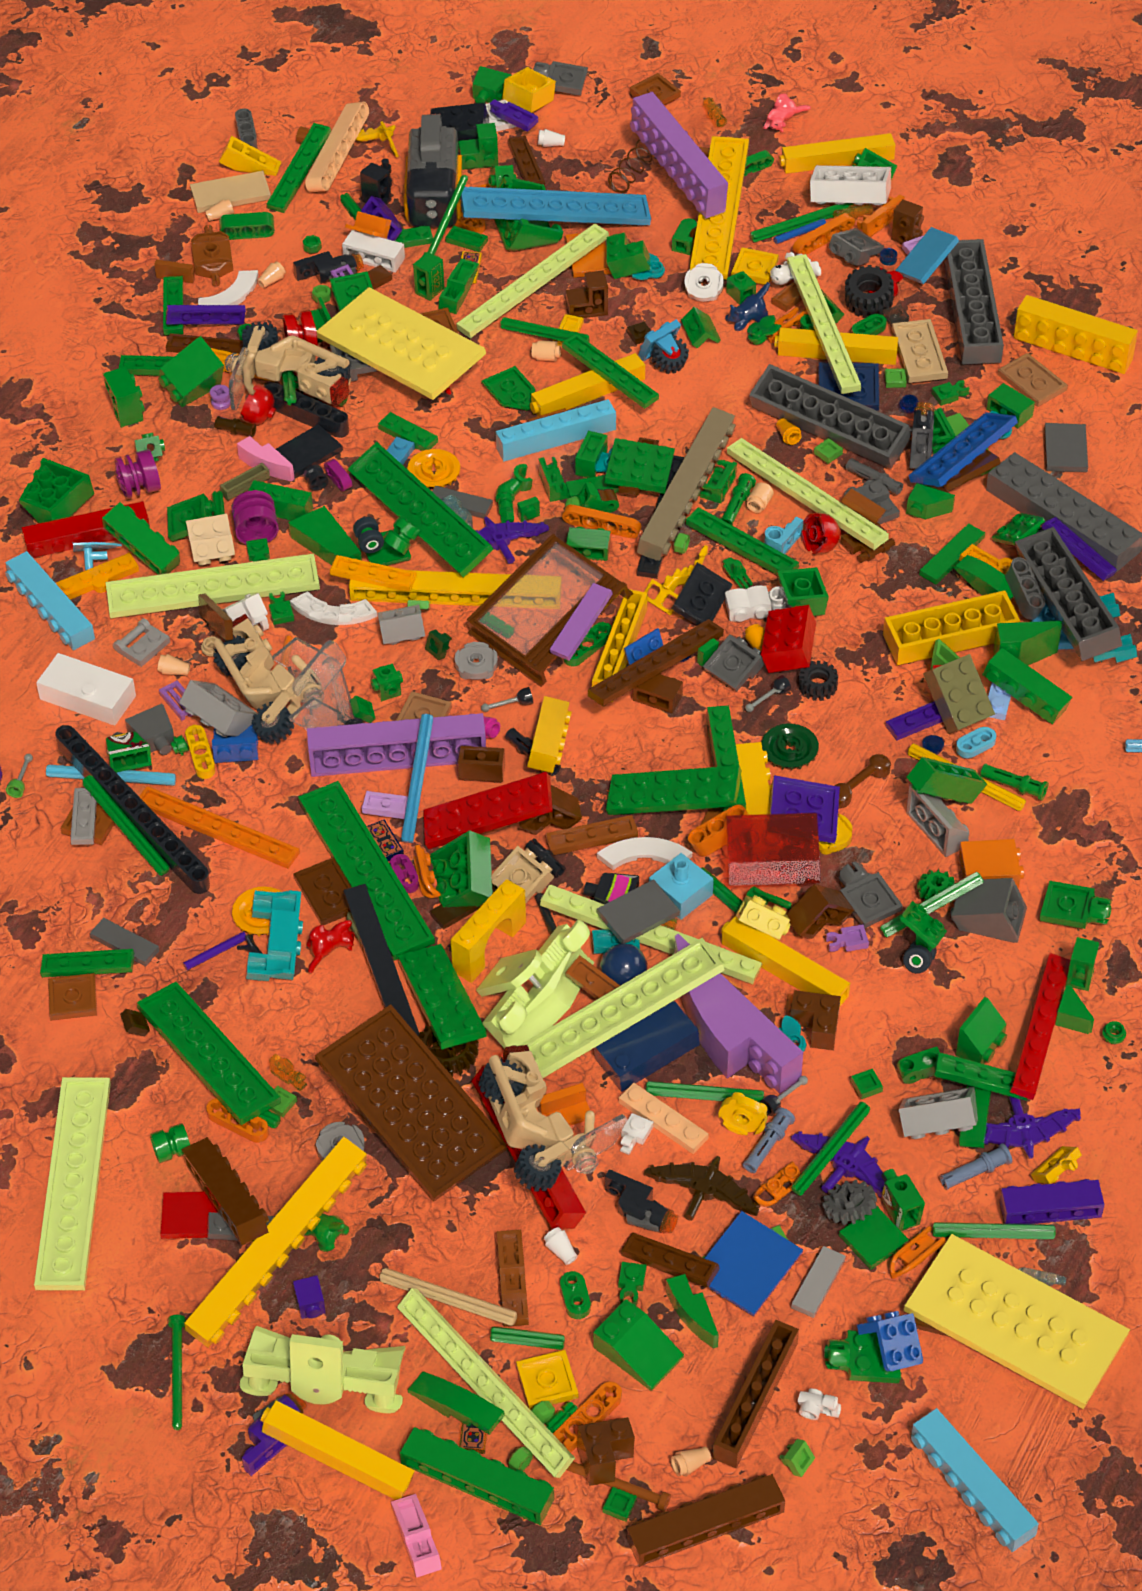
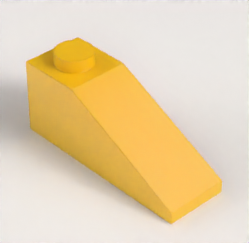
M233 136L230 137L219 159L220 163L235 171L250 173L264 171V175L272 176L277 175L281 165V161Z

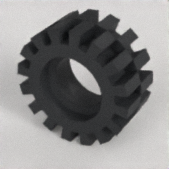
M811 661L810 667L801 668L799 673V690H801L802 695L806 694V698L813 697V701L820 698V701H824V697L828 700L831 698V695H835L838 686V674L832 664L828 666V662L824 661L823 664H820L821 661H817V664H814ZM815 678H820L825 680L826 682L815 683L811 680Z

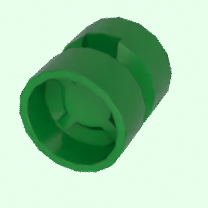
M399 515L393 523L394 529L388 530L383 539L387 544L405 555L411 546L410 541L415 540L421 530Z
M183 1123L169 1127L168 1132L162 1129L150 1133L152 1146L159 1164L172 1160L175 1154L178 1157L183 1156L181 1149L190 1145Z

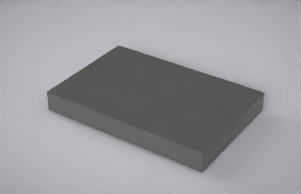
M1045 423L1046 471L1088 472L1086 424Z
M653 879L597 908V914L620 943L625 944L679 916L680 910Z

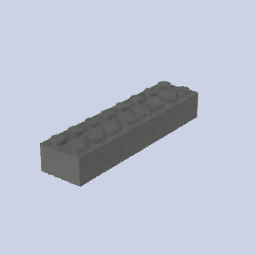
M984 239L959 240L944 259L962 364L1002 363L1004 344Z
M771 364L767 366L749 394L753 408L777 419L785 418L788 422L804 431L825 440L829 438L840 447L890 469L911 438L908 424Z
M1016 452L988 473L986 491L1020 513L1043 517L1045 522L1054 517L1058 518L1114 566L1117 571L1141 552L1142 533Z
M1054 527L1015 541L1017 556L1024 558L1029 563L1043 593L1047 607L1056 621H1062V630L1081 661L1122 646L1119 626Z

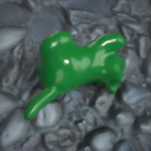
M322 1213L317 1227L313 1231L308 1230L305 1236H314L318 1241L319 1249L323 1252H329L335 1248V1240L340 1235H347L349 1233V1227L340 1217L335 1215L328 1216Z

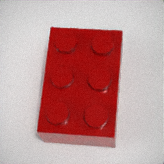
M809 605L768 611L761 656L768 673L810 667L816 621Z

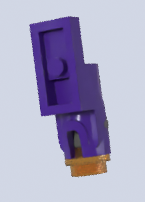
M293 1392L279 1397L269 1403L268 1406L253 1414L254 1422L249 1426L248 1433L249 1439L255 1446L250 1447L242 1457L244 1470L250 1476L254 1475L287 1446L262 1432L264 1422L260 1420L267 1407L272 1408L275 1401H278L302 1414L304 1413L303 1410L307 1407L305 1401Z

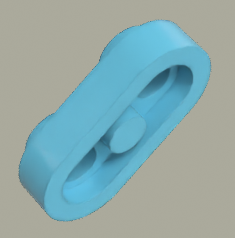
M980 727L962 736L957 741V754L963 758H972L992 748L996 742L995 731L989 727Z

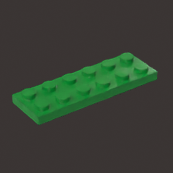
M739 765L615 774L612 775L606 811L608 815L732 807L737 805L742 770Z
M442 944L398 955V963L441 1050L486 1037V1029Z

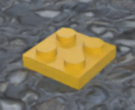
M742 247L731 276L744 271L755 283L764 285L767 282L770 283L771 276L767 272V268L777 265L779 255Z
M566 1350L516 1362L522 1388L530 1410L541 1401H549L554 1405L579 1398Z

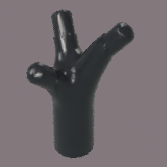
M253 934L245 936L247 945L237 946V950L263 954L255 944Z

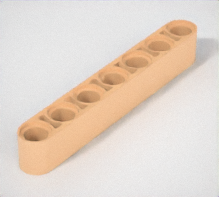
M366 102L348 103L345 105L306 177L305 184L309 192L329 190L369 115V107Z

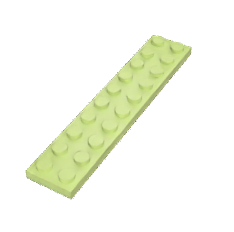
M314 553L106 582L110 618L199 606L198 594L204 593L217 604L244 599L247 594L259 593L260 597H268L269 593L275 596L281 595L280 592L283 591L285 594L320 589Z
M700 938L501 1056L500 1059L505 1063L509 1053L531 1051L535 1062L538 1064L541 1076L544 1078L723 972L725 969L705 940Z
M62 1077L35 1275V1290H85L111 1086L110 1078Z

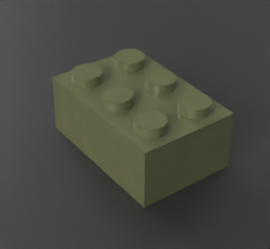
M970 654L923 673L948 734L995 715Z

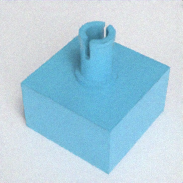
M682 853L649 877V882L654 879L680 910V915L677 916L680 920L713 895V878Z

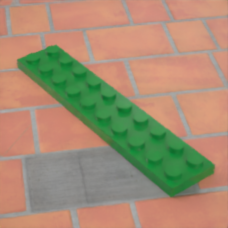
M378 442L373 444L347 469L350 474L397 517L400 515L420 529L421 532L418 536L463 578L494 550L491 544Z
M336 781L299 796V804L351 888L366 884L392 959L395 961L398 959V955L435 944V937L340 782Z

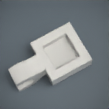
M632 1113L621 1130V1136L623 1137L621 1144L623 1146L620 1151L629 1155L636 1142L643 1145L653 1129L654 1122Z

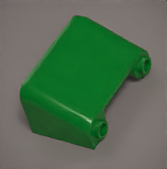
M506 176L503 177L498 187L546 190L544 184ZM522 218L520 220L494 219L506 250L519 251L556 244L563 237L561 226L554 224L550 228L548 221H528Z

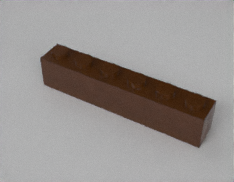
M206 1137L181 1149L188 1170L241 1245L269 1233L266 1225L269 1222L266 1211L264 1208L259 1209L256 1197L254 1195L250 1196L245 1182L240 1183L241 1180L235 1169L231 1170L227 1157H222L221 1150L217 1144L213 1145L209 1138Z
M775 1320L714 1442L713 1459L737 1469L798 1345V1328Z
M773 1474L768 1476L761 1475L744 1485H733L725 1492L709 1494L701 1501L685 1503L674 1511L661 1512L650 1520L634 1522L627 1528V1541L640 1567L784 1513L785 1499Z

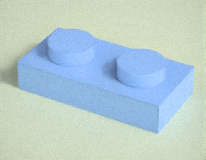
M992 682L988 698L995 715L990 716V718L1005 720L1011 695Z

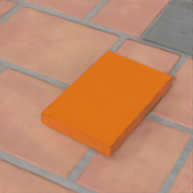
M581 233L565 235L566 244ZM605 241L571 265L573 278L585 277L587 272L604 270L605 275L611 274L607 265V246Z

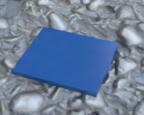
M741 1211L704 1258L718 1263L720 1267L708 1288L750 1315L755 1316L801 1256L803 1249Z

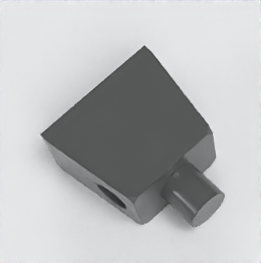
M163 704L125 719L127 733L137 732L150 745L151 753L158 750L160 754L165 755L171 751L172 746L170 744L174 741V733Z

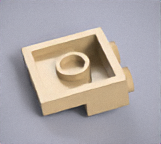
M227 514L186 521L193 562L205 565L210 564V559L219 558V562L232 560L231 555H235Z
M517 846L492 874V884L498 888L508 879L525 889V903H527L536 892L541 893L554 877L550 873L552 871L550 866L544 861L538 863L535 860L537 856L528 848L523 850Z

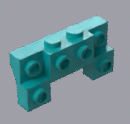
M1114 593L1099 596L1113 618L1121 616ZM1131 634L1121 636V647L1093 657L1094 662L1114 657L1116 663L1138 657L1136 646L1132 643Z
M255 890L252 917L270 919L267 954L249 952L246 979L269 981L270 978L293 980L296 955H300L301 941H297L298 934L302 935L303 921H299L301 891L265 892Z

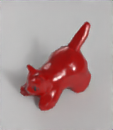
M352 921L340 922L333 926L331 930H326L323 925H319L310 931L306 946L310 948L311 954L315 957L309 964L308 972L310 974L313 973L320 961L334 949L346 947L349 951H352L355 936L354 932L349 930Z

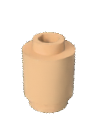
M538 341L532 344V358H536L537 361H557V357H561V346H558L557 341Z
M757 483L747 498L749 510L760 513L766 508L774 495V491L769 484Z

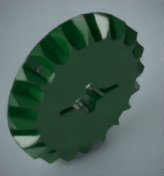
M787 723L777 725L767 731L762 739V749L767 751L768 762H773L774 767L778 765L782 769L789 767L792 771L794 767L801 769L803 765L808 766L811 761L815 760L816 755H818L819 743L815 734L808 728L798 724ZM787 745H788L789 747L794 746V750H792V749H790V748H789V749H786V746H787Z

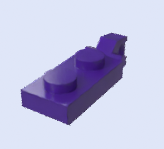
M494 99L490 103V112L527 132L538 123L537 115L511 102L503 104Z

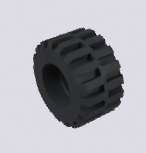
M868 265L865 268L861 266L859 270L854 269L852 274L849 273L845 281V301L849 311L855 312V315L858 317L863 315V318L873 314L883 315V312L887 313L894 301V281L890 273L887 274V270H881L879 266L872 267V265ZM868 290L876 291L874 293H864V291Z

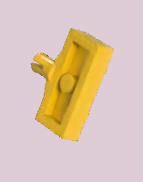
M1062 1146L1031 1174L1034 1182L1052 1184L1059 1179V1175L1066 1170L1075 1171L1078 1167L1076 1160L1082 1154L1078 1147Z

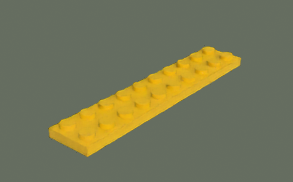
M712 136L708 159L728 182L725 212L709 218H705L699 212L690 271L695 268V265L708 263L717 267V270L723 275V279L727 280L749 139Z

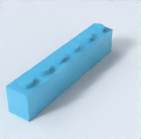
M608 399L496 431V449L503 462L585 439L588 430L602 434L616 430V411Z
M27 551L5 562L7 568L5 574L9 582H14L18 592L27 597L30 606L35 607L40 617L48 621L53 632L57 631L65 645L68 644L74 651L95 639L93 625Z
M937 1408L913 1424L911 1434L913 1444L927 1454L929 1462L934 1468L941 1470L945 1475L947 1483L961 1493L962 1499L967 1506L975 1509L981 1522L986 1527L989 1526L996 1533V1538L1002 1546H1007L1011 1552H1014L1036 1536L1039 1523Z

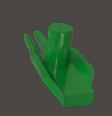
M732 557L723 560V568L740 589H743V586L745 589L750 588L745 580L750 586L753 585L741 561Z

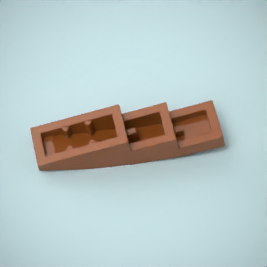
M521 1230L497 1231L502 1307L517 1312V1319L512 1326L529 1325Z

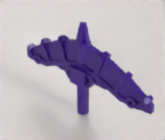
M484 517L486 527L480 531L476 530V532L491 544L496 551L500 550L506 561L511 564L515 561L513 554L507 546L511 540L518 539V537L538 536L548 531L549 527L545 522L538 524L529 523L527 520H524V522H509L508 520L506 523L495 524L488 517Z
M1009 1096L1014 1115L1006 1123H999L997 1125L987 1123L985 1144L988 1145L989 1142L999 1145L1005 1144L1008 1149L1009 1146L1023 1147L1027 1156L1032 1159L1034 1157V1145L1042 1141L1049 1142L1050 1137L1060 1131L1062 1133L1066 1132L1067 1126L1073 1121L1081 1119L1080 1108L1063 1109L1047 1117L1035 1118L1033 1115H1028V1113L1024 1114L1020 1099Z
M798 1131L791 1139L804 1150L818 1154L831 1137L822 1136L823 1133L820 1132L819 1135L802 1134V1131ZM868 1136L856 1144L846 1141L830 1160L835 1171L821 1187L825 1193H828L829 1189H833L843 1176L846 1178L856 1176L861 1181H865L868 1186L871 1185L873 1191L879 1197H882L884 1181L881 1175L883 1172L877 1164V1158H872L865 1151L870 1140Z

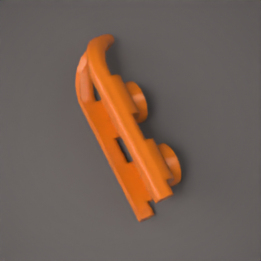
M796 306L777 319L774 324H780L781 328H791L793 325H800L801 317L808 314V312L804 309L797 314L796 312L799 309ZM780 329L772 337L771 335L767 336L771 344L775 341V335H779Z
M415 845L416 856H413L419 878L421 893L428 898L440 897L441 893L431 885L435 882L434 871H429L428 868L431 864L430 854L425 853L420 845Z
M792 1161L763 1183L754 1193L753 1199L764 1207L776 1204L792 1191L793 1183L802 1173ZM788 1181L791 1182V1185L787 1189L784 1186H782ZM766 1190L774 1199L764 1201L759 1195Z
M931 1227L925 1228L893 1256L890 1264L891 1278H898L917 1267L929 1255L939 1249L945 1243V1239L942 1237L937 1242L928 1236ZM916 1243L919 1247L913 1251L911 1246ZM899 1257L903 1260V1264L906 1267L895 1272V1263Z

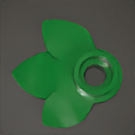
M774 315L765 316L760 322H754L748 327L749 341L753 342L754 345L761 344L766 341L768 335L776 333L782 326L774 324L776 320Z

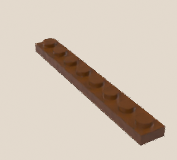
M708 619L589 688L587 696L601 706H605L697 652L698 648L713 638L719 639L723 636L724 629Z

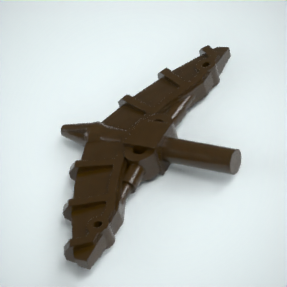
M716 1156L708 1166L695 1165V1162H691V1165H674V1162H670V1165L654 1167L653 1164L649 1165V1168H646L644 1171V1175L655 1179L657 1182L680 1184V1186L689 1188L690 1193L694 1197L684 1215L687 1220L692 1221L703 1200L707 1201L714 1198L726 1201L734 1209L740 1210V1212L743 1211L755 1216L759 1213L760 1205L750 1199L747 1195L748 1190L746 1188L741 1189L733 1181L731 1175L726 1176L719 1171L721 1159L719 1156Z

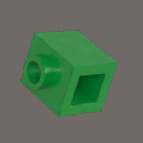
M741 271L727 278L726 293L740 305L747 296L756 294V283L744 271Z

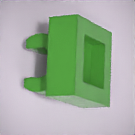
M797 1439L794 1444L787 1446L789 1451L785 1456L780 1455V1459L785 1466L790 1468L793 1475L802 1477L815 1459V1456L805 1440Z

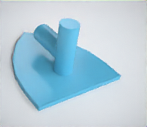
M104 542L73 543V552L84 551L86 571L93 568V560L108 559L107 551H92L121 547L122 544Z

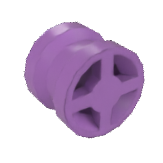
M216 385L211 388L212 407L217 410L229 408L231 405L229 388L225 385Z

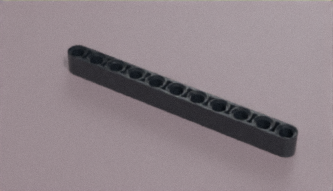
M62 725L58 727L55 732L57 746L68 761L84 777L92 775L191 891L196 894L207 892L210 888L207 867L72 726Z

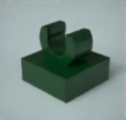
M436 629L429 631L425 649L438 660L444 659L447 650L450 648L448 645L452 637L447 633L441 634Z

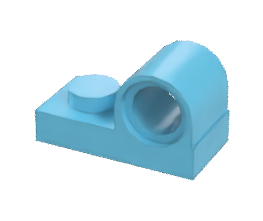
M795 517L791 523L785 526V529L778 526L768 527L765 530L764 543L786 554L802 535L803 519Z

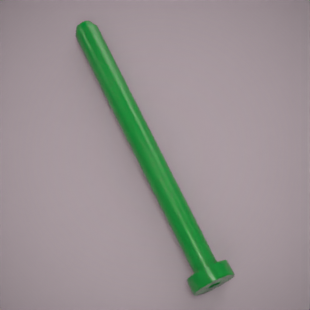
M466 175L460 177L428 252L434 255L468 181V176Z
M172 1315L168 1318V1326L172 1328V1427L174 1430L182 1428V1328L186 1322V1317L183 1315Z

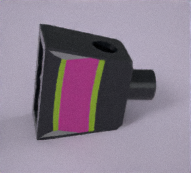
M603 873L599 884L586 882L583 895L594 897V901L607 904L638 888L639 876Z

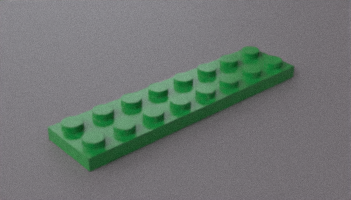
M177 981L137 1002L138 1010L240 1125L281 1103V1097Z

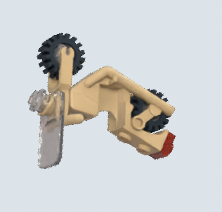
M259 321L256 325L254 322L251 323V327L247 325L246 329L242 331L243 347L240 354L232 353L225 359L226 370L232 372L229 380L232 410L238 409L245 388L250 395H254L256 392L253 390L254 385L252 384L255 373L260 378L279 381L284 371H296L300 392L303 391L337 406L349 396L351 378L348 359L343 355L334 354L296 336H288L278 342L277 329L271 323L269 325L267 322L261 324V321Z
M245 613L232 621V640L224 639V643L221 639L214 640V651L216 652L213 653L214 662L222 673L233 677L242 694L252 707L257 709L258 714L254 713L253 715L255 720H252V727L260 739L270 744H274L275 740L278 744L281 743V738L283 740L287 739L286 734L291 735L290 729H294V717L300 711V703L306 707H317L322 703L325 697L323 691L344 667L346 656L336 642L329 640L321 647L308 665L298 655L292 656V662L302 671L296 679L281 664H277L271 671L270 669L275 664L273 662L274 658L270 653L273 648L267 639L263 640L261 638L264 633L259 625L256 624L254 626ZM290 702V705L286 708L285 705Z
M528 1045L505 1047L501 1059L498 1055L490 1057L489 1063L486 1064L479 1079L481 1093L485 1092L484 1096L489 1098L507 1144L510 1147L522 1149L514 1167L516 1179L521 1178L519 1183L521 1185L526 1183V1188L529 1190L532 1186L534 1191H539L540 1188L542 1191H546L547 1188L551 1189L563 1166L566 1170L575 1168L579 1173H592L599 1164L596 1155L615 1144L627 1121V1117L621 1114L594 1129L595 1114L593 1111H587L585 1113L584 1133L573 1137L574 1132L560 1112L544 1116L536 1109L547 1088Z

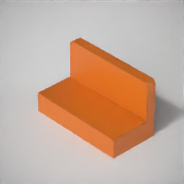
M358 211L354 226L345 224V228L387 239L392 220Z
M583 1083L543 1095L538 1106L539 1113L549 1116L555 1112H560L569 1126L585 1121V1113L590 1111V1108L586 1102V1089Z

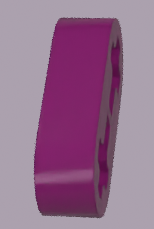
M336 459L324 463L327 475L340 491L343 492L352 488L350 476Z
M404 854L393 856L390 866L406 892H415L419 887V878L411 860ZM398 864L404 866V870H401ZM405 878H408L412 883L408 884L407 881L405 882Z

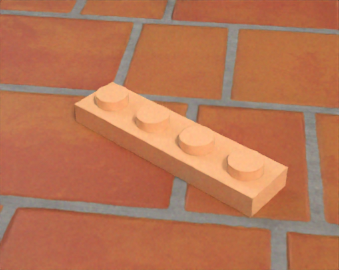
M635 1083L619 1097V1104L632 1113L653 1121L654 1128L692 1154L708 1140L709 1133Z

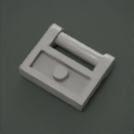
M142 618L138 622V626L121 640L113 643V648L119 654L142 667L170 643V636L152 626L148 620ZM142 632L146 633L130 648L127 647V645L131 643L136 637H138Z

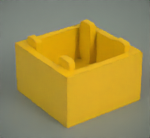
M526 67L504 80L503 99L532 113L554 100L556 81Z

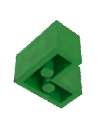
M495 123L476 124L477 139L459 141V155H462V170L498 166V139Z
M625 232L607 237V265L614 279L651 270L650 255L643 240L629 243Z
M126 366L103 373L105 388L112 400L114 415L120 427L143 421L142 412H145V408L140 400L143 395L140 386H136L133 373L129 374Z

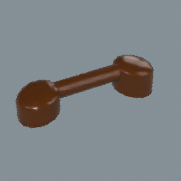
M883 754L872 755L869 759V765L847 783L834 785L840 787L838 808H845L851 803L852 789L870 775L884 778L890 774L891 762L887 756Z

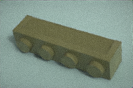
M260 463L221 484L220 491L223 493V497L229 501L249 490L253 480L266 481L270 478L269 469L263 463Z

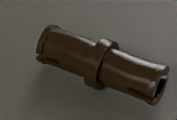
M218 416L215 420L216 429L230 431L231 434L237 435L239 433L253 437L256 433L255 424L241 422L240 419L234 418L232 420Z

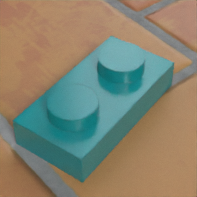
M609 929L592 930L594 954L605 953L607 949L620 943ZM634 939L625 943L632 944L640 950V942L638 939Z

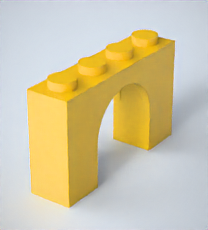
M506 879L451 939L452 965L458 976L472 983L485 969V947L495 928L513 938L525 925V889Z

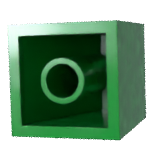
M200 336L160 368L158 380L163 388L166 387L170 392L172 400L178 402L181 407H184L209 393L212 387L221 385L224 364Z

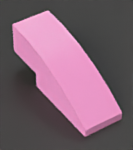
M251 436L237 443L238 456L247 465L253 468L263 463L269 469L270 476L288 481L294 480L293 465L269 443L262 447Z
M413 1494L391 1501L416 1577L442 1570L439 1553L432 1539L430 1527L417 1495Z

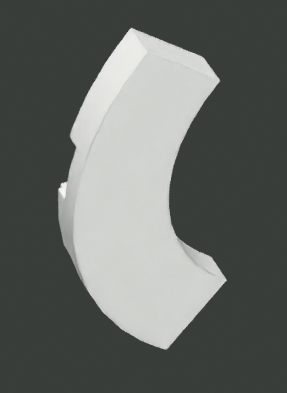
M258 270L239 271L237 279L228 289L214 296L199 298L198 305H239L256 287L259 276Z
M307 591L290 600L291 606L297 612L311 620L325 624L350 625L378 617L377 611L366 599L352 604H341L340 607L327 605V602L315 598Z
M638 837L618 841L603 848L597 853V858L614 870L625 863L636 861L638 858H652L654 861L667 864L682 853L691 859L692 852L669 840Z

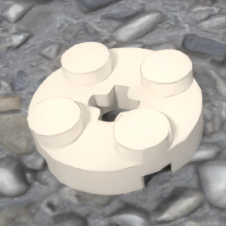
M701 263L695 265V268L686 273L685 289L690 298L701 302L714 301L722 292L724 284L723 275L714 265ZM703 279H707V283L709 284L706 286H702L701 284H699V282H702Z

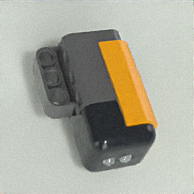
M427 114L421 117V127L411 129L409 132L404 207L405 217L414 228L420 226L438 228L462 176V155H459L457 130L453 127L447 128L442 126L441 114ZM460 199L447 228L453 227L457 220L459 221L461 218L462 206Z

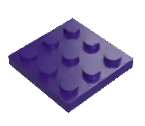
M774 775L768 832L835 843L840 787Z

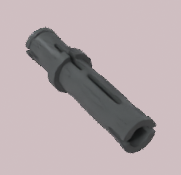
M853 458L849 459L846 464V470L866 480L876 481L880 479L884 486L896 495L900 494L903 489V483L889 477V474L878 472Z

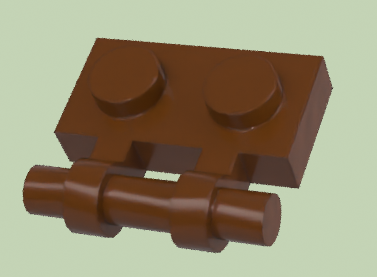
M878 522L875 524L882 530L886 531ZM849 533L841 536V543L851 553L862 552L857 556L860 563L874 559L875 555L885 553L890 550V547L895 545L894 539L890 538L873 550Z

